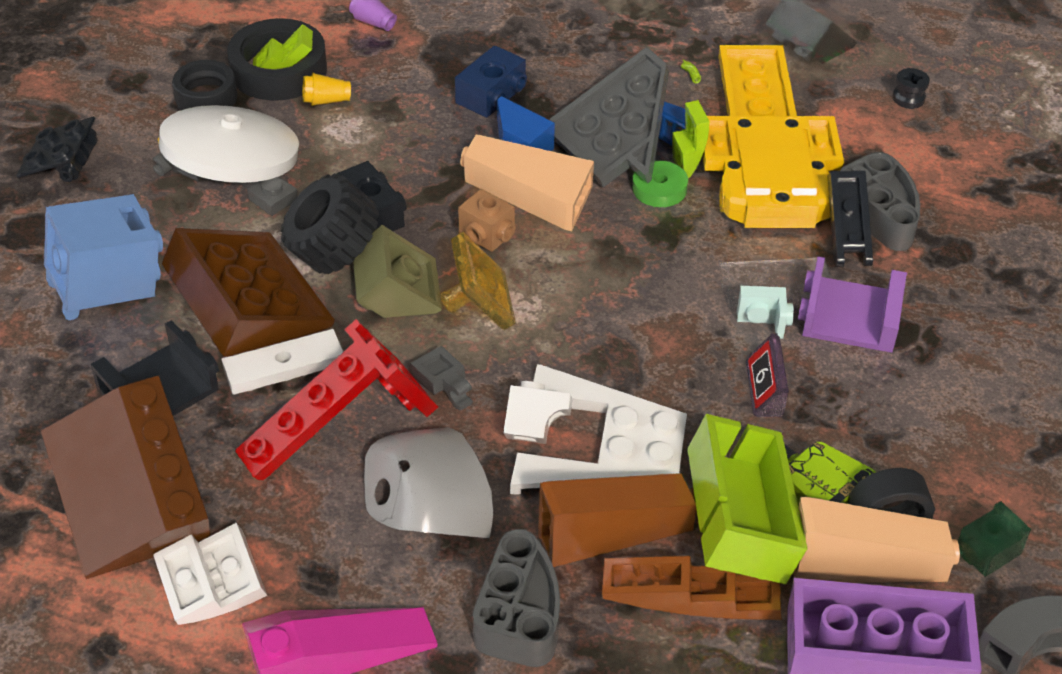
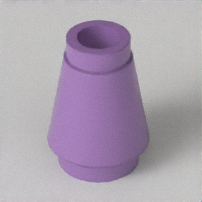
M352 0L349 6V11L353 14L354 19L386 31L391 30L397 20V15L392 13L380 0Z

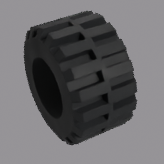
M335 173L331 176L329 174L325 175L321 179L312 182L290 205L291 207L286 212L284 222L281 225V242L284 243V246L316 272H323L324 274H330L333 271L337 272L343 269L345 265L352 263L364 251L365 246L372 239V233L378 224L376 221L379 217L378 210L376 209L377 205L343 175Z

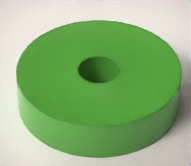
M655 161L652 180L649 183L644 181L636 172L633 174V193L639 201L653 207L673 206L681 202L687 194L688 176L684 169L672 162Z

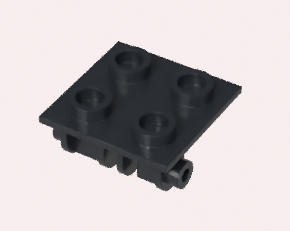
M95 117L80 121L74 119L66 125L57 128L47 127L40 131L35 138L36 142L32 149L23 158V164L16 174L17 178L55 167L63 181L71 182L77 179L83 168L82 166L87 162L91 151L98 141L96 131L91 128Z

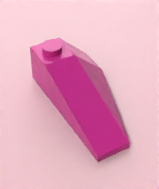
M424 607L285 610L242 623L257 674H352L437 647V640Z

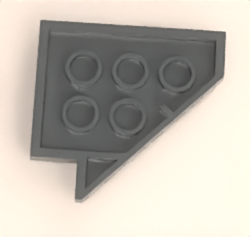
M646 47L549 119L555 123L554 141L568 155L594 161L593 178L603 188L629 168L633 169L647 183L652 180L669 77L667 64Z

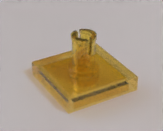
M464 232L453 237L451 243L459 283L440 293L441 301L450 313H455L458 309L472 301L503 330L516 324L505 271Z

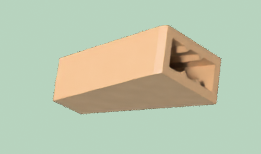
M477 134L470 146H465L461 154L460 164L464 167L465 182L483 189L564 230H573L593 187L594 161Z
M811 497L800 498L799 512L808 549L793 572L794 578L848 583L948 582L953 565L959 563V544L957 539L951 538L948 522Z

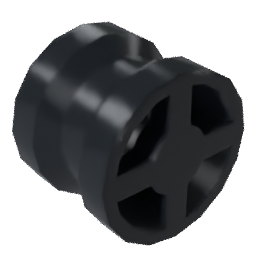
M915 68L899 71L896 78L897 87L893 91L894 102L901 107L909 109L923 106L926 99L925 90H927L930 82L929 76L924 71Z

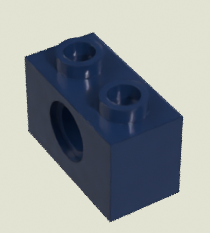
M494 45L455 77V103L485 118L489 117L497 110V99L502 96L509 100L525 87L527 82L526 59Z

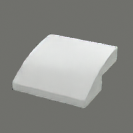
M237 523L200 542L191 534L153 554L174 619L178 625L210 619L242 608L267 596L243 530Z

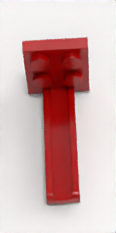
M356 319L345 329L354 343L245 440L235 452L254 478L257 480L266 479L376 379L379 380L391 395H396L409 411L416 407L428 417L438 408V405L401 361Z

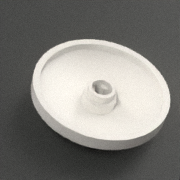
M212 105L184 109L167 117L162 122L159 131L160 151L170 163L188 173L217 181L246 183L273 179L291 170L296 164L298 157L299 141L291 128L274 117L240 107Z

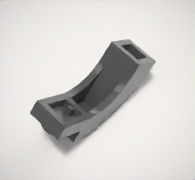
M1062 596L1032 597L1016 602L1002 610L982 632L979 640L980 660L1001 674H1019L1023 667L1034 657L1048 652H1062Z

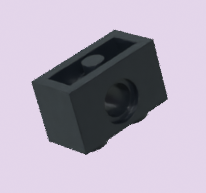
M369 161L336 173L341 176L343 175L375 202L379 217L376 220L378 222L376 229L381 225L391 231L405 227L404 211H406L407 206L403 195L399 191H395L389 185L384 173L378 172Z

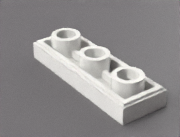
M334 329L222 358L221 360L231 392L235 395L323 371L343 353Z

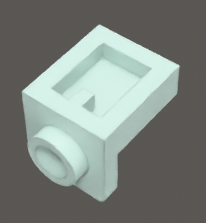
M740 286L737 322L774 323L775 338L783 339L786 325H792L793 303H787L786 287Z

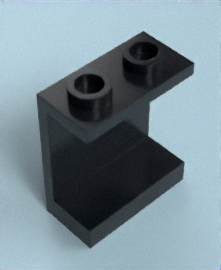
M172 320L165 323L169 345L121 372H118L105 357L90 364L97 391L102 396L118 387L159 375L173 416L219 390L216 373L219 372V367L209 352L203 353L197 347L196 341L187 330L182 331Z

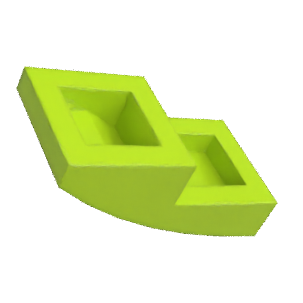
M302 24L284 44L272 38L253 58V65L265 69H281L293 66L312 50L313 31Z
M699 100L685 103V130L672 132L673 160L676 165L684 169L688 178L696 170L702 158L709 134L710 121Z

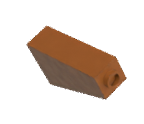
M681 473L540 483L538 536L553 567L693 531L697 512L694 489L688 488Z

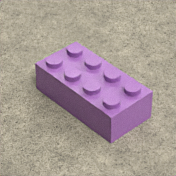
M794 578L787 607L788 674L981 673L974 594Z

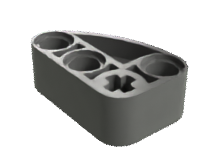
M883 152L871 153L841 168L840 171H866L871 235L891 250L905 251L912 247L920 217V199L916 185L906 169L893 156Z
M514 529L505 533L501 538L473 610V641L475 647L485 655L529 667L544 666L552 660L558 642L559 584L550 558L538 539L525 529ZM535 636L540 637V639H531L530 637Z

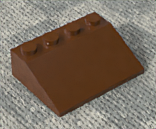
M175 228L162 265L223 357H230L312 335L334 325L335 319L270 232Z
M159 375L118 387L41 430L86 579L154 558L153 554L191 534L198 542L211 536L209 519Z

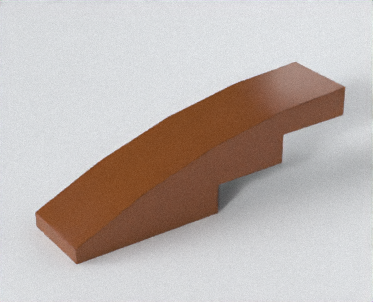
M690 556L604 558L603 599L645 609L690 616L782 620L781 583L761 580L746 575H737L733 572L721 571L706 566H692Z

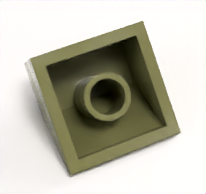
M381 225L372 233L373 237L365 246L364 251L353 261L357 302L365 309L372 310L384 318L437 314L442 310L436 258Z

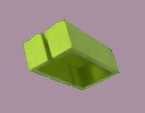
M705 414L687 449L699 529L703 533L701 542L705 566L786 585L808 548L782 432L748 424L731 456L728 458L725 456L741 429V423Z

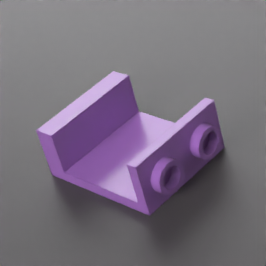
M817 257L815 271L807 270L803 292L810 293V298H802L798 320L805 321L802 336L892 353L899 330L907 272L892 270L888 287L885 289L821 277L825 258Z

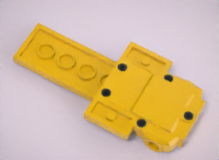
M720 45L718 56L728 116H707L710 121L709 134L703 153L705 171H724L719 190L720 212H724L730 219L743 223L745 228H815L816 223L830 218L828 171H840L844 164L835 117L797 116L783 45Z

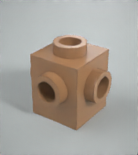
M480 189L458 207L459 234L468 238L471 242L493 252L503 242L509 241L514 235L516 229L515 206Z

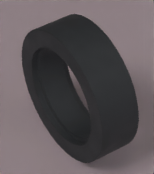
M275 18L252 23L234 34L227 47L229 67L232 68L235 74L237 88L244 94L257 99L279 101L302 96L304 76H311L312 73L326 76L327 73L324 38L316 28L302 21ZM302 24L313 31L312 50L303 61L296 65L281 69H265L248 63L272 38L284 44Z

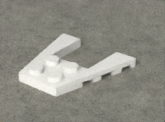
M537 364L533 382L544 384L545 390L571 393L573 400L571 409L607 413L598 464L517 452L510 484V494H521V489L540 488V483L546 481L679 473L687 418L686 413Z

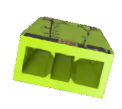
M815 442L801 454H798L784 444L798 507L801 497L849 504L850 492L858 482L876 473L872 468L824 442Z

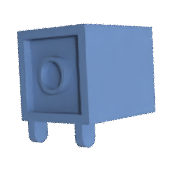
M134 194L46 207L44 247L46 281L50 287L56 288L63 302V315L67 320L76 319L82 309L155 297L156 281H159L161 276L158 253L163 250V240L160 232L152 227L146 208H141Z

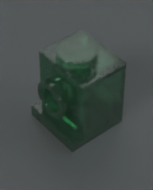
M1000 501L994 505L993 510L962 528L958 539L960 554L968 564L973 565L986 577L1022 554L1031 528Z

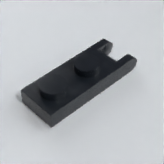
M866 171L830 172L827 175L835 267H844V253L862 252L863 265L872 266L873 250Z

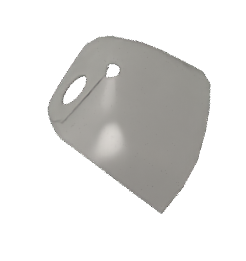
M450 427L415 430L386 436L370 446L365 456L364 483L366 508L372 518L397 530L490 538L493 520L492 491L481 463L462 433ZM402 460L408 461L410 468L405 472H402L399 462ZM386 479L390 485V496L384 505H379L376 501L375 490L379 481Z

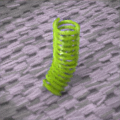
M682 60L684 62L681 65V69L686 70L690 74L693 83H699L701 76L696 66L689 61Z

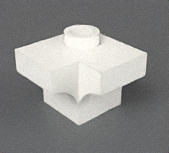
M522 381L521 387L511 385L504 435L507 439L546 444L548 430L552 422L561 416L571 415L573 401L571 393L545 390L544 384L532 381Z

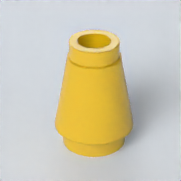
M312 73L311 76L303 77V102H309L311 106L350 101V81Z

